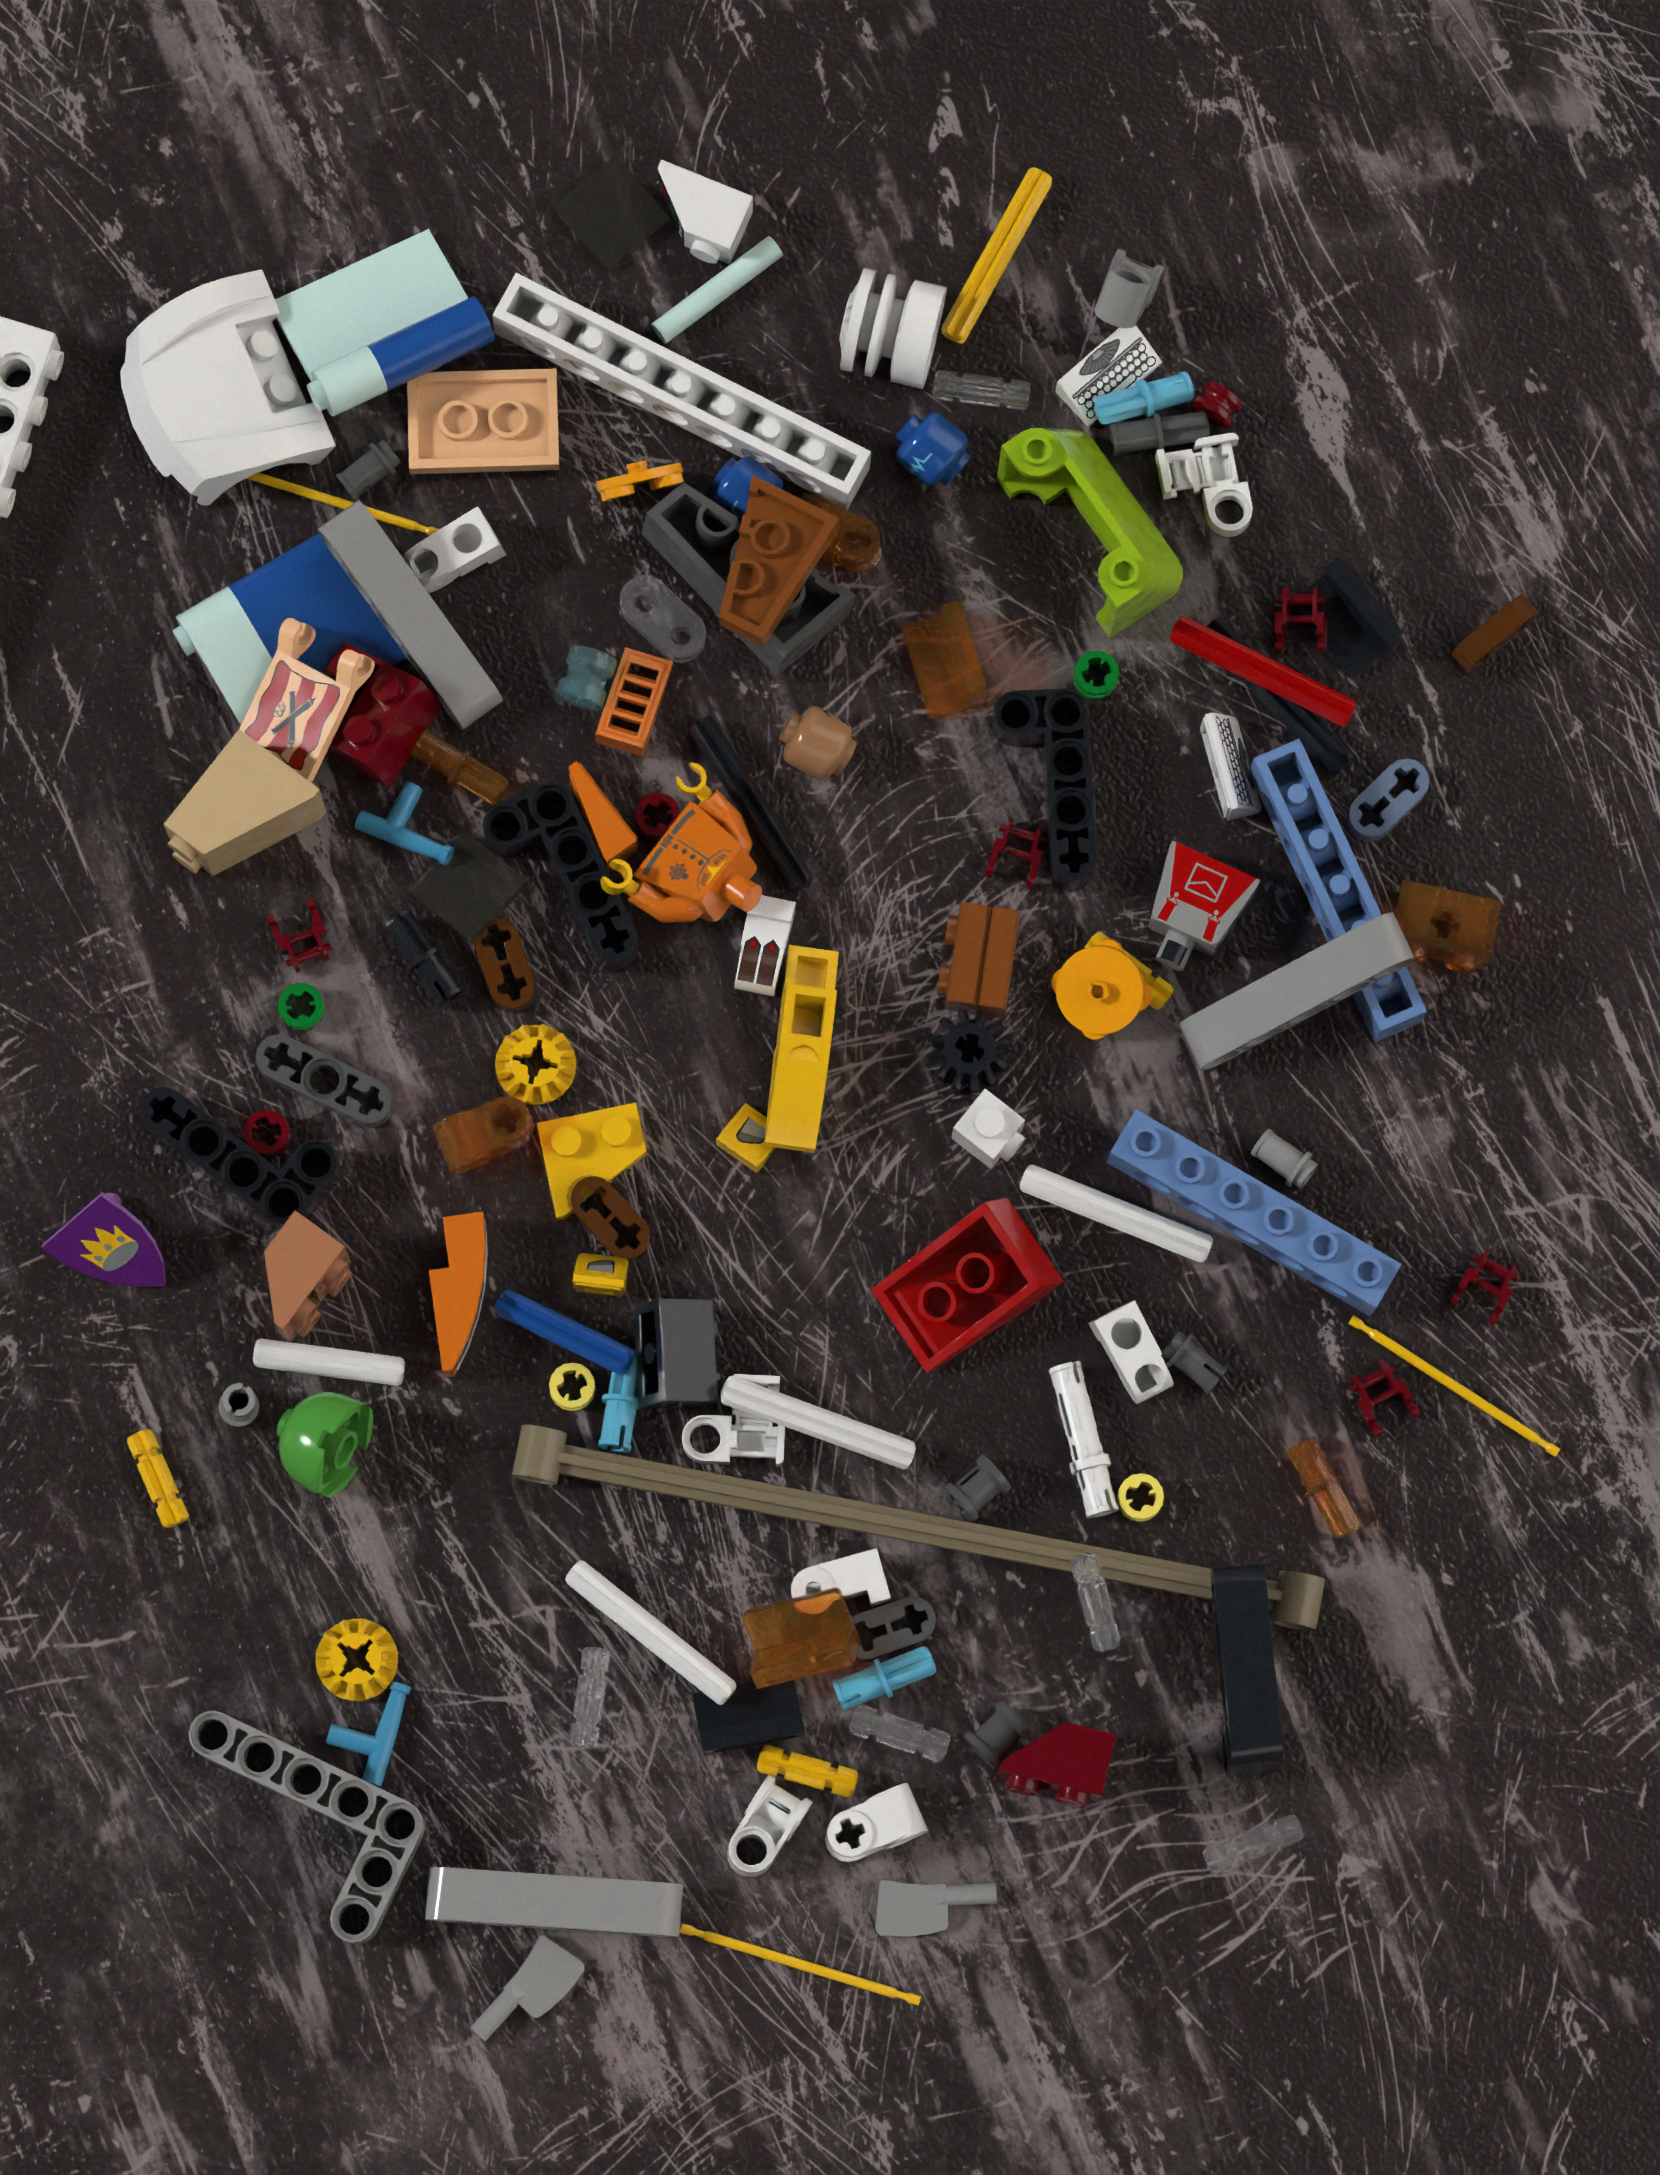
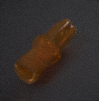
M428 728L416 743L418 747H414L411 752V757L419 759L448 777L447 783L451 786L456 782L490 804L496 805L508 789V779L471 757L473 751L467 749L463 752L432 733V730Z
M1311 1437L1293 1446L1286 1453L1308 1490L1304 1494L1307 1499L1313 1498L1332 1535L1335 1538H1342L1354 1532L1360 1526V1522L1339 1485L1343 1479L1340 1475L1335 1476L1317 1443V1439Z

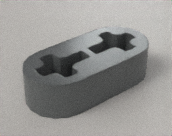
M913 1596L856 1614L848 1619L843 1626L841 1633L842 1647L852 1659L865 1662L921 1644L934 1631L936 1624L935 1611L926 1600ZM907 1607H913L916 1614L925 1613L927 1616V1620L921 1623V1633L913 1635L910 1628H903L893 1632L890 1624L901 1621L905 1617L904 1609ZM864 1623L868 1631L884 1626L886 1634L872 1641V1650L864 1652L861 1645L852 1646L849 1638L856 1635V1625Z

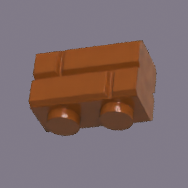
M963 902L960 904L959 916L948 915L944 945L954 946L951 965L941 964L937 994L947 995L945 1009L956 1012L965 1009L969 1014H979L980 1011H983L989 1017L1005 1018L1020 911Z

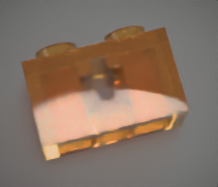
M1402 880L1397 891L1393 913L1415 957L1413 962H1425L1426 957L1446 961L1445 967L1461 973H1475L1476 968L1484 970L1490 960L1502 901ZM1439 920L1447 922V930L1450 933L1446 939L1438 937V929L1435 926Z

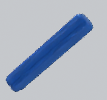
M510 1289L504 1290L496 1302L494 1311L499 1317L619 1375H625L633 1364L635 1353L630 1347Z

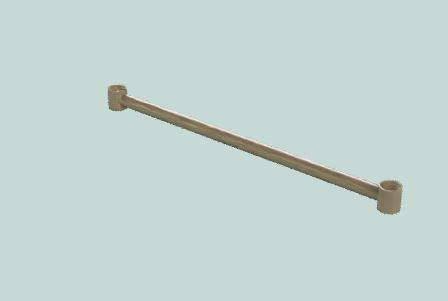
M522 1425L512 1471V1476L521 1480L546 1485H557L560 1474L1212 1600L1211 1568L565 1444L567 1437L565 1432L536 1425ZM1279 1571L1278 1581L1266 1579L1269 1610L1272 1611L1271 1623L1292 1629L1316 1631L1325 1579L1294 1571Z

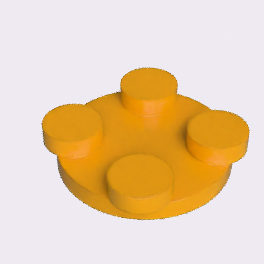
M647 460L627 464L628 474L597 481V490L601 494L602 502L634 494V484L649 481L651 491L679 485L684 482L682 464L675 463L651 469L647 467Z
M1103 939L1095 946L1075 953L1065 962L1061 969L1055 972L1051 981L1052 988L1056 993L1058 1006L1064 1017L1073 1026L1081 1030L1086 1037L1093 1040L1101 1039L1107 1034L1117 1032L1126 1027L1135 1019L1139 1011L1150 1005L1153 997L1152 990L1144 982L1137 964L1124 953L1121 944L1114 939Z

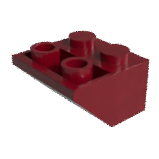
M344 642L323 674L336 680L338 661L341 654L347 649L368 656L374 661L375 667L371 676L355 692L327 753L350 769L390 788L443 705L422 680Z
M1065 1722L1002 1760L998 1767L996 1778L1006 1781L1005 1790L1034 1797L1038 1789L1057 1793L1055 1802L1085 1809L1089 1801L1096 1803L1102 1797L1116 1734Z

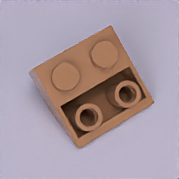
M294 1211L264 1251L274 1323L281 1337L287 1342H292L297 1334L302 1338L308 1335L321 1316V1313L317 1311V1307L328 1293L335 1297L352 1274L347 1269L351 1260L345 1246L300 1213Z

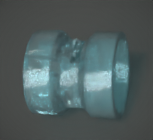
M573 645L570 647L566 659V664L569 667L567 674L559 680L555 696L573 706L600 711L603 709L607 693L604 690L606 681L613 678L618 662L612 656L599 650Z

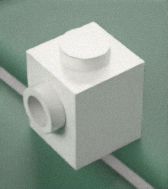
M984 1089L953 1127L951 1138L992 1169L1000 1158L1008 1162L1026 1138L1020 1134L1023 1130L1025 1119L987 1089Z

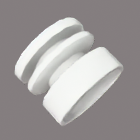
M864 268L860 280L849 295L839 337L842 355L840 370L853 372L859 352L861 351L868 353L864 372L865 376L872 377L878 368L881 358L887 357L891 358V382L923 389L937 340L947 287L915 280L909 289L906 299L902 300L896 298V275L889 273L886 277L882 294L873 293L877 270Z

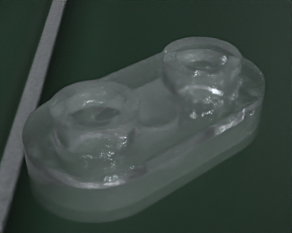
M641 575L630 579L623 586L620 593V610L624 619L663 656L674 662H688L695 659L703 651L706 643V629L702 619L663 582L653 576ZM641 598H649L654 602V607L650 611L643 612L638 610L635 604ZM678 631H684L691 638L687 644L677 645L671 639L673 634Z

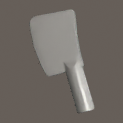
M881 1879L879 1880L876 1932L880 1936L911 1937L946 1930L949 1924L948 1906L996 1904V1883L946 1885L945 1883L921 1884Z
M539 1936L518 1971L503 1987L502 1993L470 2028L486 2042L518 2005L532 2017L539 2018L570 1991L584 1972L583 1962L546 1936Z

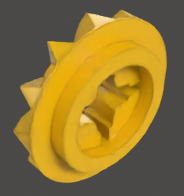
M545 1024L522 1025L510 1035L505 1036L495 1058L496 1075L505 1092L515 1100L531 1105L546 1104L562 1096L572 1084L576 1073L575 1052L563 1033ZM541 1044L543 1060L549 1062L551 1066H556L557 1069L551 1067L549 1069H540L538 1075L534 1077L533 1084H530L528 1066L514 1059L531 1058L534 1050H537V1045Z
M365 1618L342 1620L324 1633L316 1650V1669L320 1680L331 1693L349 1701H364L381 1694L393 1681L398 1668V1651L393 1638L384 1627ZM371 1641L372 1644L369 1646V1651L365 1658L370 1664L369 1667L375 1672L371 1675L366 1670L362 1671L359 1668H355L351 1673L347 1672L344 1677H341L348 1660L343 1655L344 1652L339 1646L343 1644L346 1648L350 1647L357 1651Z

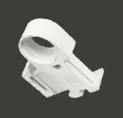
M1226 433L1199 438L1195 442L1193 451L1192 449L1165 453L1164 449L1156 450L1155 460L1163 500L1177 497V491L1193 488V493L1199 494L1200 489L1205 487L1202 492V500L1206 520L1211 530L1223 537H1234L1245 531L1249 525L1253 507L1248 481L1239 483L1232 450V446H1237L1239 437L1237 434ZM1219 444V447H1212L1213 445ZM1224 500L1236 501L1243 509V518L1235 524L1222 523L1215 514L1217 504Z
M734 1374L735 1377L779 1392L780 1376ZM732 1408V1415L736 1416L735 1425H732V1416L699 1415L692 1418L683 1429V1449L687 1456L695 1462L730 1465V1457L776 1459V1467L783 1464L785 1426L778 1424V1427H772L773 1422ZM701 1425L714 1427L720 1435V1444L711 1453H699L691 1446V1433Z

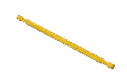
M256 473L246 478L344 510L355 503L262 473ZM365 506L376 520L412 531L424 532L429 536L440 530L439 528L423 526L416 521Z
M1355 1315L1348 1324L1364 1331L1370 1338L1532 1443L1542 1446L1552 1456L1556 1457L1560 1451L1559 1447L1553 1443L1546 1442L1536 1432L1386 1335L1365 1325Z
M682 1923L680 1933L688 1936L701 1937L705 1941L890 1998H900L913 2005L919 2006L920 1995L904 1993L894 1987L711 1931L698 1930L685 1923Z

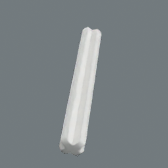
M1029 1165L1026 1168L1020 1182L1022 1192L1197 1262H1204L1207 1259L1213 1244L1211 1235L1036 1165Z
M729 1376L722 1388L721 1402L732 1408L900 1469H907L914 1458L915 1443L906 1438L735 1376Z
M580 1560L570 1569L565 1578L570 1587L714 1702L722 1705L734 1693L737 1686L732 1678L589 1564Z

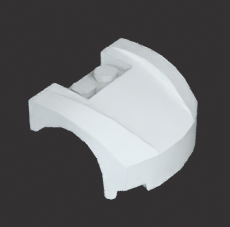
M262 269L221 278L183 293L151 313L126 339L125 363L121 368L120 375L121 387L132 426L151 461L160 473L165 477L172 474L190 494L198 496L197 502L200 505H210L223 492L236 483L272 467L288 463L319 464L336 446L322 411L319 412L314 403L306 404L272 323L280 314V311Z

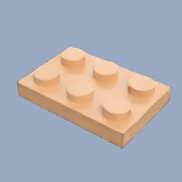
M556 368L428 372L407 382L410 474L560 470Z

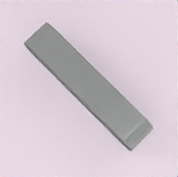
M359 500L317 529L321 539L431 692L441 702L444 710L461 730L467 728L503 701L501 694L375 518Z
M1386 913L1359 925L1184 1019L1179 1025L1200 1070H1207L1236 1057L1413 962L1415 957L1394 913Z
M429 1867L425 1920L679 1938L683 1885L623 1879Z

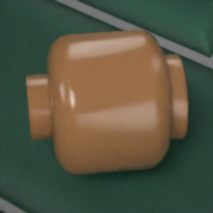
M817 706L806 709L801 717L792 713L779 736V740L786 743L783 752L785 762L818 780H825L832 774L839 777L847 766L857 745V741L851 739L852 727L848 722Z

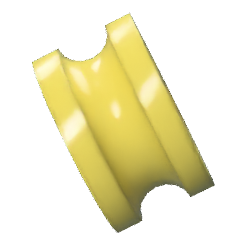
M567 1363L558 1367L551 1375L549 1382L550 1394L555 1404L563 1410L571 1412L587 1407L593 1400L596 1391L594 1377L590 1370L577 1363ZM568 1374H575L576 1381L583 1377L587 1383V1386L580 1389L581 1398L578 1400H569V1394H566L563 1398L558 1392V1388L565 1385L564 1376Z
M1139 1473L1131 1475L1123 1481L1118 1490L1116 1500L1123 1516L1131 1521L1143 1522L1156 1516L1163 1505L1164 1493L1157 1479L1150 1475ZM1140 1484L1146 1485L1151 1489L1148 1496H1154L1155 1498L1154 1505H1144L1140 1511H1136L1129 1506L1133 1500H1126V1492L1128 1489L1136 1491Z

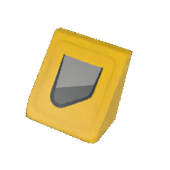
M746 1103L716 1138V1145L755 1173L760 1171L776 1149L775 1147L764 1146L767 1118Z
M588 1253L579 1254L573 1274L574 1289H576V1292L622 1297V1295H625L628 1260L613 1256Z

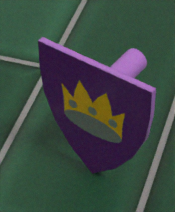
M100 1193L44 1242L41 1247L48 1254L78 1272L108 1283L133 1287H160L166 1285L164 1260L155 1239L142 1222L121 1205L122 1200L115 1193Z

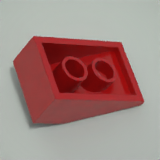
M1005 1198L986 1201L874 1286L871 1291L926 1373H930L1025 1312L1064 1281L1009 1199Z

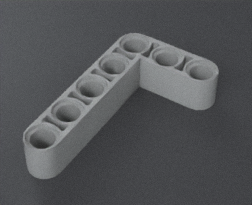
M207 1711L198 1715L190 1725L189 1741L193 1749L202 1757L367 1836L332 1908L330 1922L334 1933L346 1943L358 1945L371 1940L378 1932L424 1836L425 1821L418 1808L400 1797L224 1713ZM214 1722L224 1724L228 1732L225 1744L219 1749H205L201 1744L200 1738L205 1726ZM264 1744L270 1746L275 1756L272 1766L264 1772L250 1770L247 1765V1756L250 1750L257 1745ZM304 1767H314L321 1774L320 1787L312 1794H299L296 1792L293 1783L296 1773ZM352 1789L362 1790L368 1796L367 1809L357 1817L345 1816L340 1809L342 1796ZM400 1811L409 1812L415 1819L413 1833L401 1840L390 1837L386 1826L391 1815ZM373 1859H385L392 1866L391 1879L381 1887L369 1886L364 1879L366 1865ZM358 1905L364 1907L369 1914L367 1928L356 1935L344 1932L341 1926V1917L344 1911L351 1906Z

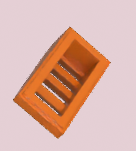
M625 647L595 734L596 743L644 757L673 667V661ZM634 664L659 672L656 681L629 673L631 665ZM625 683L652 690L650 698L625 691ZM620 700L645 707L644 715L618 708ZM614 718L640 725L638 733L612 725Z
M576 761L569 766L570 782L591 837L609 872L612 870L609 866L612 860L620 859L625 861L638 851V839L581 762L578 763Z

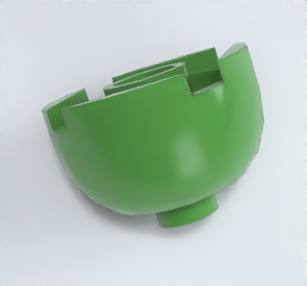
M338 1392L314 1393L305 1398L294 1409L285 1411L278 1423L277 1436L280 1437L279 1454L282 1466L291 1478L306 1490L326 1497L335 1496L344 1489L358 1468L347 1466L357 1445L365 1451L368 1448L373 1429V1410L364 1403H361L359 1399Z

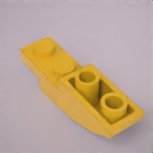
M796 945L788 946L777 1045L773 1055L764 1146L810 1153L815 1152L828 1071L837 990H835L839 956L837 951Z

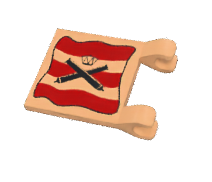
M287 618L279 630L277 651L239 729L308 781L313 782L355 692L371 676L375 664L368 656L347 649L341 654L338 661L336 680L297 660L313 643L316 631L306 623H301L293 618Z

